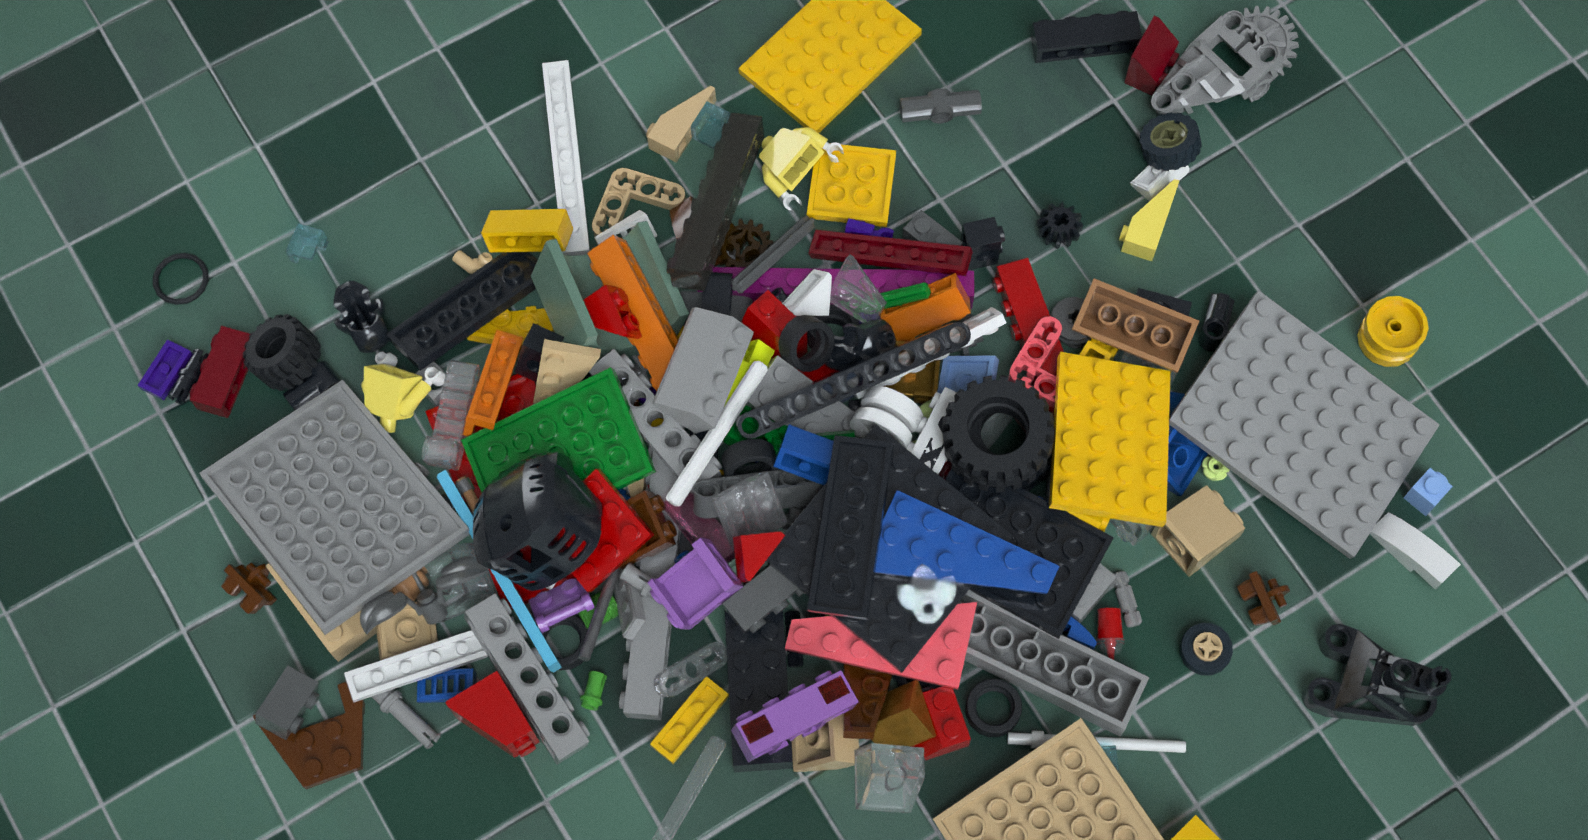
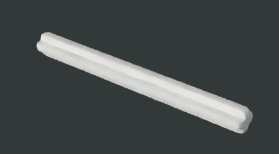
M754 361L724 406L716 428L708 431L667 494L666 500L673 506L679 507L682 505L767 373L768 367L761 361Z

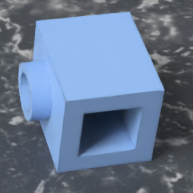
M1429 468L1409 490L1404 499L1424 516H1427L1453 486L1448 483L1447 478L1443 474Z

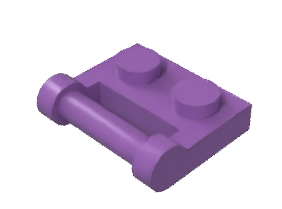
M576 578L566 580L552 590L541 592L536 597L528 600L541 633L550 630V626L585 609L588 612L595 608L589 592L583 588Z

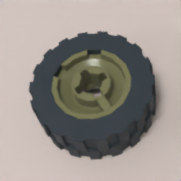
M1171 112L1158 115L1156 118H1152L1147 125H1144L1143 131L1140 132L1139 140L1145 161L1147 160L1148 165L1153 166L1157 170L1169 171L1186 167L1189 163L1194 162L1197 155L1201 152L1202 142L1197 123L1190 116L1183 115L1182 113Z

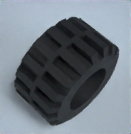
M276 315L274 319L270 317L265 320V323H260L256 327L255 332L250 334L249 341L245 343L244 348L246 350L243 352L245 366L273 390L284 391L285 388L290 390L296 384H302L303 380L306 377L309 378L312 374V368H316L318 365L316 361L321 356L319 351L321 344L318 342V338L291 315Z

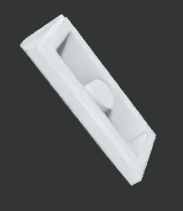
M1148 165L1130 184L1150 201L1174 179L1181 180L1189 172V166L1181 167L1178 170L1164 171L1162 169L1157 170L1153 166Z

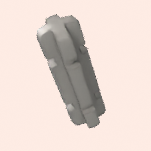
M1116 572L1114 575L1117 578L1113 586L1117 588L1115 592L1121 611L1125 613L1124 620L1126 626H1138L1141 624L1142 618L1140 612L1136 611L1138 606L1132 587L1128 585L1129 578L1127 572Z

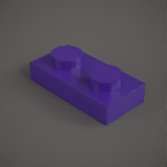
M166 340L137 386L141 390L164 401L178 380L180 369L185 368L193 353L170 340Z

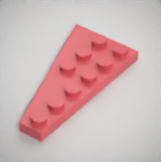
M977 602L957 604L902 673L832 616L791 620L785 650L958 690Z

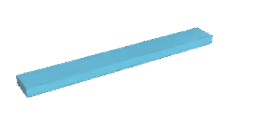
M444 470L437 474V479L458 515L470 529L469 534L473 539V514L456 488L451 476ZM490 569L548 669L554 673L562 668L513 582Z

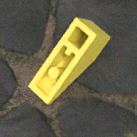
M1174 179L1132 217L1129 226H1123L1119 241L1124 242L1121 252L1145 260H1153L1180 180Z

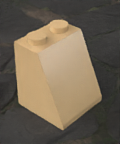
M1206 485L1167 511L1165 525L1163 527L1155 526L1151 535L1187 576L1190 577L1238 539L1245 530L1241 517L1234 511L1231 512L1224 505L1222 496Z

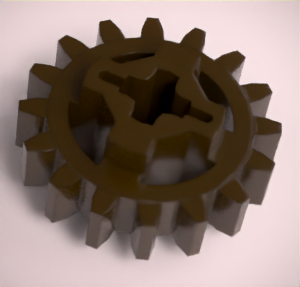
M739 219L737 226L729 222L728 231L725 229L720 230L722 238H716V246L718 247L715 249L722 261L719 265L726 264L725 267L746 268L773 244V240H769L771 238L769 231L763 232V224L760 223L755 227L753 226L752 219L749 220L748 224H744L743 220Z

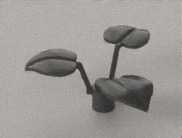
M461 557L449 563L441 570L442 576L436 578L437 592H433L432 589L426 590L415 572L412 576L421 592L417 596V604L402 592L394 595L392 592L387 591L363 606L360 613L361 626L368 635L375 626L403 610L406 604L412 607L418 616L423 615L427 624L439 623L448 614L443 604L446 600L443 597L442 590L453 588L490 573V571L479 564L475 557Z

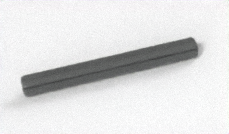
M803 216L731 280L732 290L743 293L815 228L813 217Z

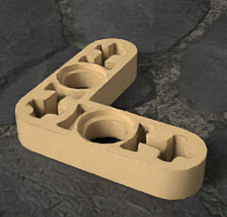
M627 168L617 169L611 175L593 219L592 229L594 236L602 233L600 227H604L607 221L606 216L610 217L608 221L609 228L622 221L631 199L671 210L686 200L684 188L677 183ZM624 178H627L628 183H624L623 186H620L619 181H622ZM646 184H652L656 187L654 193L646 195L641 192V188ZM678 193V198H674L673 201L669 200V196ZM617 199L621 202V206L617 210H610L607 208V203L610 200Z

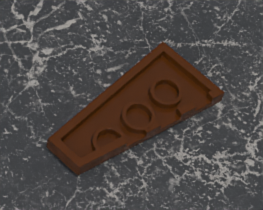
M843 663V674L858 700L857 705L853 709L843 714V738L873 740L892 674Z

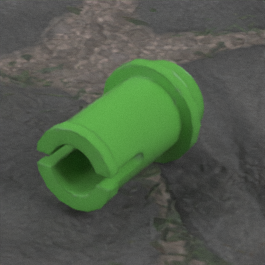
M590 671L584 695L580 696L581 707L596 711L603 703L601 696L607 675L597 671Z

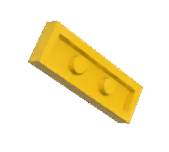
M706 676L653 739L650 746L670 763L674 764L729 698V694Z

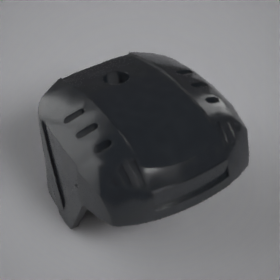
M544 452L519 461L495 478L484 489L475 504L473 514V545L477 562L529 591L549 587L574 572L593 553L600 540L602 503L574 473L572 462L568 456L559 452ZM562 528H565V533L563 534V536L560 539H557V534L562 530ZM573 534H575V540L570 546H568L566 544L567 541L572 537ZM583 541H586L583 550L575 558H572L575 550ZM526 545L532 547L531 563L523 559V554L520 551Z

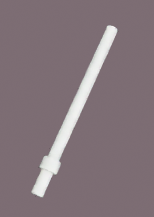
M1033 730L1031 733L1008 732L1007 744L1031 745V748H1038L1055 735ZM1095 737L1103 749L1186 752V741Z

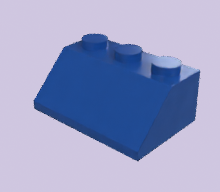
M1170 392L1169 417L1185 394ZM1170 425L1167 490L1177 496H1182L1208 453Z

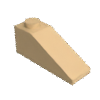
M712 86L707 87L662 114L656 123H652L646 133L649 149L677 163L715 104V88Z

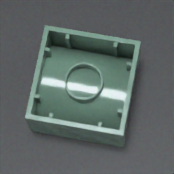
M638 222L622 239L627 241L677 336L689 316V312L648 222ZM557 239L546 241L531 274V278L554 332L564 337V343L601 349L600 358L597 362L613 349L620 356L626 354L627 357L639 355L636 346L632 345L627 337L595 328L583 300L600 289L603 283L600 277L592 271L590 267L591 260L588 254L577 256L564 255Z

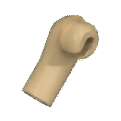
M461 250L457 251L452 258L453 262L469 274H473L493 260L492 255L486 252L480 254L478 258L472 259Z

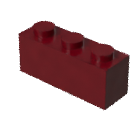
M221 326L218 334L213 336L209 356L203 360L200 368V377L190 390V401L197 410L229 418L248 372V368L244 364L243 352L246 350L244 348L245 343L250 339L249 333Z

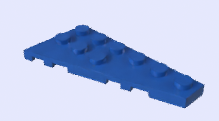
M897 490L883 519L875 573L1047 594L1059 566Z

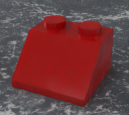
M942 686L923 692L936 737L908 748L913 764L969 746L971 738L953 688Z

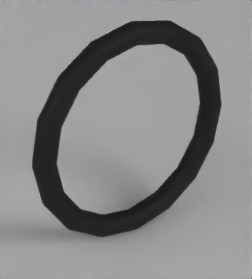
M188 253L174 254L165 258L157 266L153 275V288L157 296L165 302L175 305L187 304L197 299L205 291L208 283V269L205 263L197 256ZM176 259H189L196 262L203 272L200 288L193 295L186 298L174 299L167 297L159 287V275L162 269Z

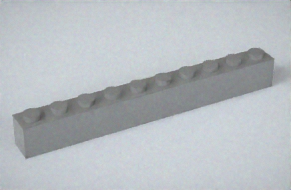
M672 439L668 446L677 447L681 443V439ZM649 446V455L652 458L656 473L645 477V482L649 485V492L655 495L658 494L665 503L666 510L662 512L666 521L670 520L676 528L677 535L673 537L676 545L654 557L647 556L636 562V567H640V570L650 577L654 575L659 578L675 565L674 559L679 555L683 503L678 507L673 506L666 500L667 494L678 478ZM641 596L646 621L633 640H626V651L630 652L629 663H624L623 680H627L626 692L621 691L619 708L623 709V713L627 718L662 720L672 624L666 616L668 611L664 606L648 596L645 598Z

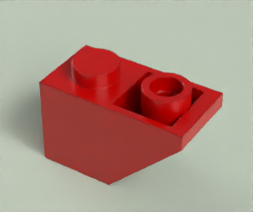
M604 285L583 300L595 328L623 337L634 339L643 337L639 330V321L628 305V296L621 288Z

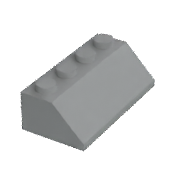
M698 307L692 308L652 404L694 433L716 428L754 332L732 316Z

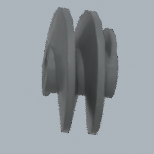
M1078 297L1061 300L1056 304L1051 313V317L1058 319L1062 325L1059 340L1069 348L1075 349L1083 348L1087 341L1092 339L1072 330L1074 326L1072 320L1077 319L1085 300Z

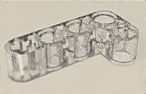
M455 360L449 361L432 437L427 436L423 444L422 460L428 466L455 471L459 470L464 452L461 439L467 437L463 435V431L479 381V364Z

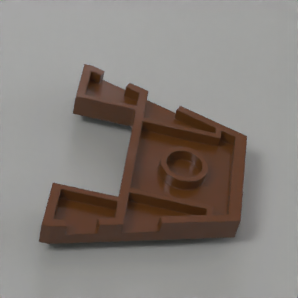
M346 682L337 685L345 709L344 714L300 729L296 734L291 733L287 740L259 726L306 790L363 769V715L365 714L364 699L353 703Z

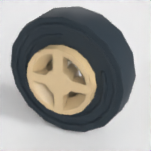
M1200 623L1190 627L1184 633L1180 642V656L1184 665L1199 675H1214L1221 672L1229 664L1233 655L1232 641L1229 635L1221 627L1212 623Z

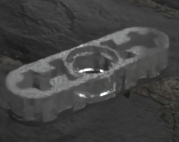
M719 642L703 645L659 672L654 678L656 693L665 698L680 694L723 667L727 662V649ZM715 651L717 656L714 660L704 663L702 659L709 657ZM689 661L694 663L697 669L694 678L689 677L685 670L686 664ZM678 676L680 680L672 683L670 688L665 687L667 679Z

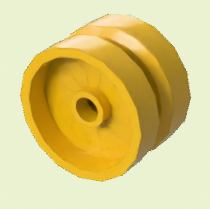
M1401 296L1385 297L1377 301L1369 309L1366 317L1360 324L1357 334L1359 347L1363 354L1375 364L1385 367L1400 366L1414 356L1426 339L1429 329L1427 317L1421 307L1410 299Z

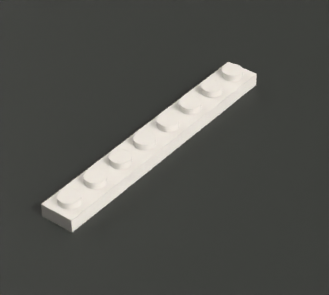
M569 61L542 63L557 208L567 210L573 226V232L567 248L562 253L570 256L585 255L590 251Z

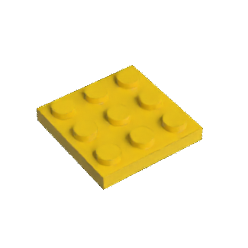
M840 144L844 154L838 150L833 151L831 154L835 155L839 160L838 163L830 161L827 151L822 149L825 153L813 166L807 216L809 218L813 217L816 220L847 223L850 218L879 227H887L896 150Z

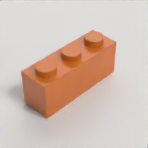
M956 273L928 284L931 289L928 299L880 310L881 319L891 325L896 341L907 342L914 339L917 335L935 330L950 321L961 320L971 313L970 298Z

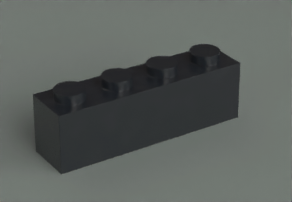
M1119 11L1115 14L1106 15L1097 13L1079 18L1070 16L1060 20L1043 19L1033 22L1031 31L1035 63L1133 53L1142 38L1137 11Z

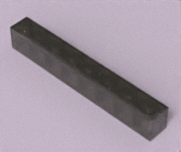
M731 113L728 122L723 124L721 140L715 144L714 157L708 161L707 174L705 179L700 181L698 197L692 201L691 214L689 218L684 220L683 234L681 238H677L674 256L669 258L667 263V274L671 277L672 287L705 291L765 136L762 116Z

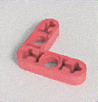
M1048 316L1042 318L1037 323L1010 368L1009 381L1015 383L1017 374L1024 370L1027 372L1026 377L1024 376L1020 380L1025 381V388L1029 389L1032 387L1030 385L1031 381L1034 380V376H1037L1034 388L1039 391V399L1045 398L1049 406L1055 409L1056 376L1041 368L1060 338L1062 325L1058 319ZM1049 326L1053 327V332L1049 333L1046 341L1041 340L1044 330ZM1031 347H1038L1042 350L1043 356L1032 358L1027 350ZM1043 382H1049L1054 386V392L1044 394L1040 391L1039 385Z

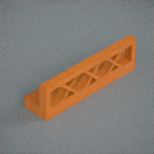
M496 330L466 417L463 431L464 436L472 435L475 425L490 430L494 429L523 342V337Z

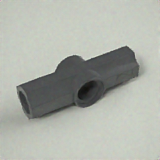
M935 89L925 96L900 98L899 102L902 123L931 119L933 123L941 124L951 121L954 117L976 115L982 112L979 90L950 93L948 89Z

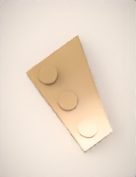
M544 339L533 403H538L581 382L600 358L601 349Z

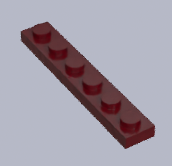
M815 230L808 253L813 259L950 275L956 273L959 276H966L973 252L971 247Z

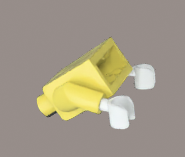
M809 127L793 130L782 128L774 137L767 136L762 141L763 150L759 154V158L764 162L762 166L764 183L778 198H783L785 208L792 213L794 211L789 207V203L792 200H796L802 206V202L796 195L789 194L787 190L792 191L825 153L822 149L827 151L830 161L838 163L839 160L835 155L831 154L833 151L838 150L844 154L843 148L839 143H828L827 138Z
M379 352L375 355L377 365L364 366V380L361 387L364 393L365 407L372 414L380 416L379 423L388 433H393L396 431L397 420L411 418L420 402L432 390L430 386L432 384L435 386L443 385L446 382L447 376L435 367H428L425 371L426 379L423 381L420 375L396 368L398 359L392 353Z

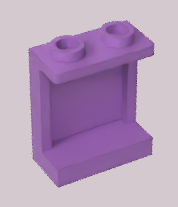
M699 538L692 544L694 549L659 578H651L647 582L652 588L650 590L651 596L658 604H663L668 611L666 615L668 620L676 628L692 629L744 586L713 542L706 538Z

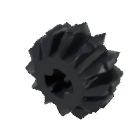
M1063 201L1059 204V207L1051 203L1048 210L1043 209L1040 212L1041 218L1037 220L1036 226L1039 228V238L1046 237V246L1054 242L1056 249L1060 248L1061 243L1068 248L1071 246L1072 241H1078L1080 237L1079 232L1083 230V223L1080 222L1081 213H1074V205L1067 209L1064 208Z

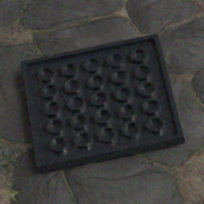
M875 424L863 438L894 443L884 517L898 490L1007 542L1013 536L878 425ZM827 483L784 533V538L766 560L770 566L808 597L810 595ZM875 573L868 620L836 615L831 616L902 673L972 585Z

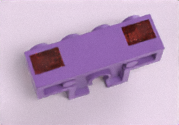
M840 670L832 674L831 671H827L815 678V684L807 688L805 684H801L788 692L790 695L780 701L779 697H776L762 705L763 708L756 714L750 710L737 717L736 721L738 723L734 725L731 731L747 761L750 762L766 753L771 755L788 746L787 739L793 741L799 735H802L804 738L821 729L826 722L853 709L857 705L858 700L843 672Z

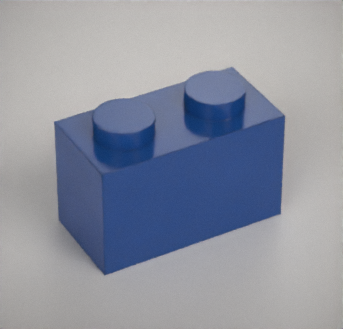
M788 425L773 467L825 485L828 481L834 441Z

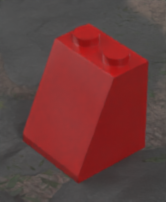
M767 290L747 308L741 323L754 332L751 341L759 339L775 350L771 358L773 359L777 355L781 357L778 343L781 332L787 323L796 316ZM807 332L798 342V358L803 357L807 353Z
M498 671L493 672L445 702L460 722L514 758L518 755L524 757L536 749L535 745L540 743Z

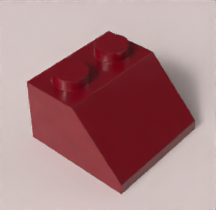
M1155 15L1131 56L1124 82L1153 96L1154 92L1168 75L1166 73L1169 67L1173 68L1180 56L1176 52L1179 41L1162 20Z

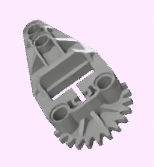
M1255 6L1252 14H1250L1248 8H1244V16L1241 12L1235 10L1228 11L1223 16H1220L1190 43L1154 92L1151 99V105L1158 115L1171 112L1183 113L1184 111L1190 114L1194 112L1191 108L1193 106L1211 102L1218 103L1238 94L1244 100L1248 98L1251 102L1260 99L1267 93L1270 83L1278 74L1281 76L1285 75L1282 70L1283 67H1292L1291 62L1287 59L1297 57V54L1291 51L1292 49L1299 48L1298 42L1292 41L1298 38L1297 32H1291L1295 28L1293 22L1286 24L1289 20L1287 15L1279 18L1281 13L1278 9L1270 15L1271 9L1268 6L1263 13H1260L1259 6ZM1240 24L1238 28L1231 29L1232 26ZM1224 41L1235 53L1238 52L1239 56L1251 69L1243 76H1238L1212 51L1218 43ZM1275 57L1272 61L1265 62L1267 58ZM1186 84H1191L1189 88L1181 90ZM1171 102L1168 107L1161 108L1163 104Z

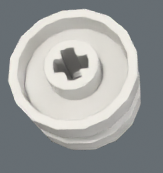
M873 386L868 388L861 400V407L856 409L850 420V428L854 430L858 438H864L876 424L907 449L912 439L911 433L917 430L923 418V413L920 407L904 394L891 388Z

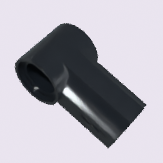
M1223 293L1211 295L1202 330L1198 337L1200 346L1206 351H1215L1228 333V325L1235 300L1230 295ZM1208 332L1216 333L1218 337H1213Z
M318 362L317 367L312 368V374L309 378L306 377L302 384H296L293 389L283 393V396L294 411L341 381L327 362Z

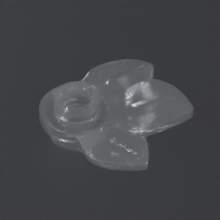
M920 564L913 573L911 585L901 584L897 586L898 600L903 607L914 611L915 617L920 622L933 624L942 617L943 607L954 600L957 588L954 576H947L938 580L932 569L925 564ZM930 603L934 606V610L931 613H925L923 606Z

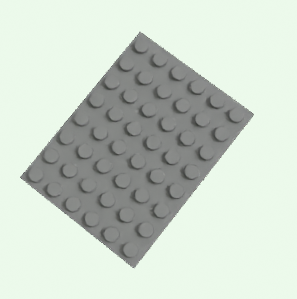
M1260 291L1253 295L1169 417L1170 426L1349 559L1355 557L1440 425Z
M343 380L200 472L202 479L324 635L361 611L363 606L369 601L391 590L470 535L468 526Z

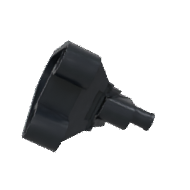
M1335 624L1329 627L1321 636L1319 648L1324 656L1343 663L1338 682L1323 677L1316 678L1303 691L1302 700L1307 709L1325 717L1414 726L1422 724L1433 715L1437 708V697L1445 692L1452 675L1448 668L1441 671L1443 666L1432 669L1408 659L1395 657L1359 630L1343 624ZM1336 636L1340 638L1343 646L1336 647L1333 645L1330 637ZM1369 660H1375L1376 663L1369 686H1361ZM1394 673H1396L1397 675H1399L1400 677H1402V678L1405 679L1406 681L1403 682V681L1398 680V679L1395 677ZM1314 689L1323 691L1326 701L1318 700L1314 696ZM1364 697L1381 712L1343 706ZM1405 698L1427 700V710L1424 715L1415 717L1399 705L1404 702Z

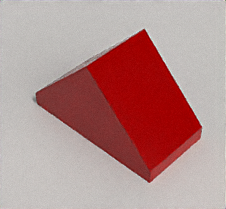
M780 531L733 537L737 577L741 582L751 581L784 538L785 534Z

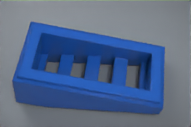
M474 668L453 669L417 681V703L446 702L462 692L460 691V679H465V689L474 685L477 679V672ZM449 679H454L453 692L448 693ZM426 680H431V694L425 695ZM438 680H443L442 693L437 694Z

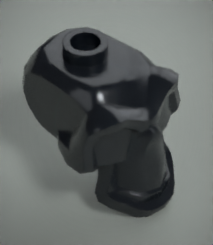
M348 281L338 286L334 295V306L342 315L334 321L336 327L343 333L351 336L360 352L372 353L383 348L389 342L386 335L389 331L383 319L385 304L382 298L370 301L368 288L356 281Z
M883 319L871 320L860 325L852 323L844 325V337L834 335L833 351L825 366L829 369L840 371L896 347V338L891 325ZM876 361L874 363L872 368L873 371L875 370L876 365L880 363L879 361Z

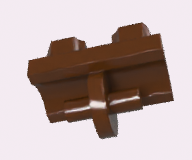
M249 563L246 567L244 565L234 567L232 564H229L224 569L228 576L221 587L231 596H237L241 590L247 594L239 603L246 613L255 614L264 605H273L277 600L267 589L271 581L267 578L270 572L266 568V564H261L258 567L253 563Z
M1257 571L1250 573V579L1238 585L1237 588L1244 602L1258 596L1262 603L1261 606L1248 611L1253 624L1259 626L1267 623L1272 625L1281 623L1272 600H1276L1279 608L1286 606L1287 603L1284 595L1290 592L1288 585L1279 587L1276 578L1267 581L1271 589L1268 592L1261 575Z

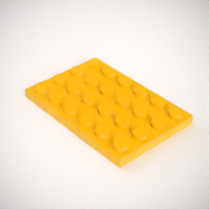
M811 0L742 64L738 70L742 77L800 125L812 128L820 133L922 35V29L886 0Z
M1060 352L1057 358L1054 410L1055 431L1052 449L1049 508L1158 527L1165 525L1167 515L1171 371Z

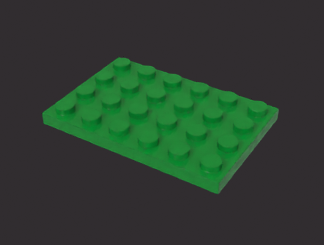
M612 367L495 423L493 430L484 428L461 439L481 493L495 478L514 464L527 457L544 452H559L568 456L572 462L574 473L582 481L595 469H601L617 490L656 473L615 369Z

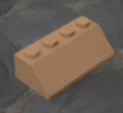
M1094 278L1072 330L1178 373L1199 320Z

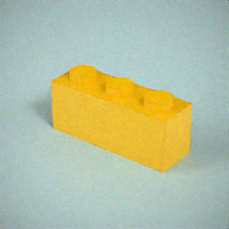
M566 209L490 210L481 234L489 253L542 252L546 241L557 239L561 251H565L573 232V226Z

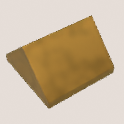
M918 680L887 692L872 740L885 756H891L936 737Z

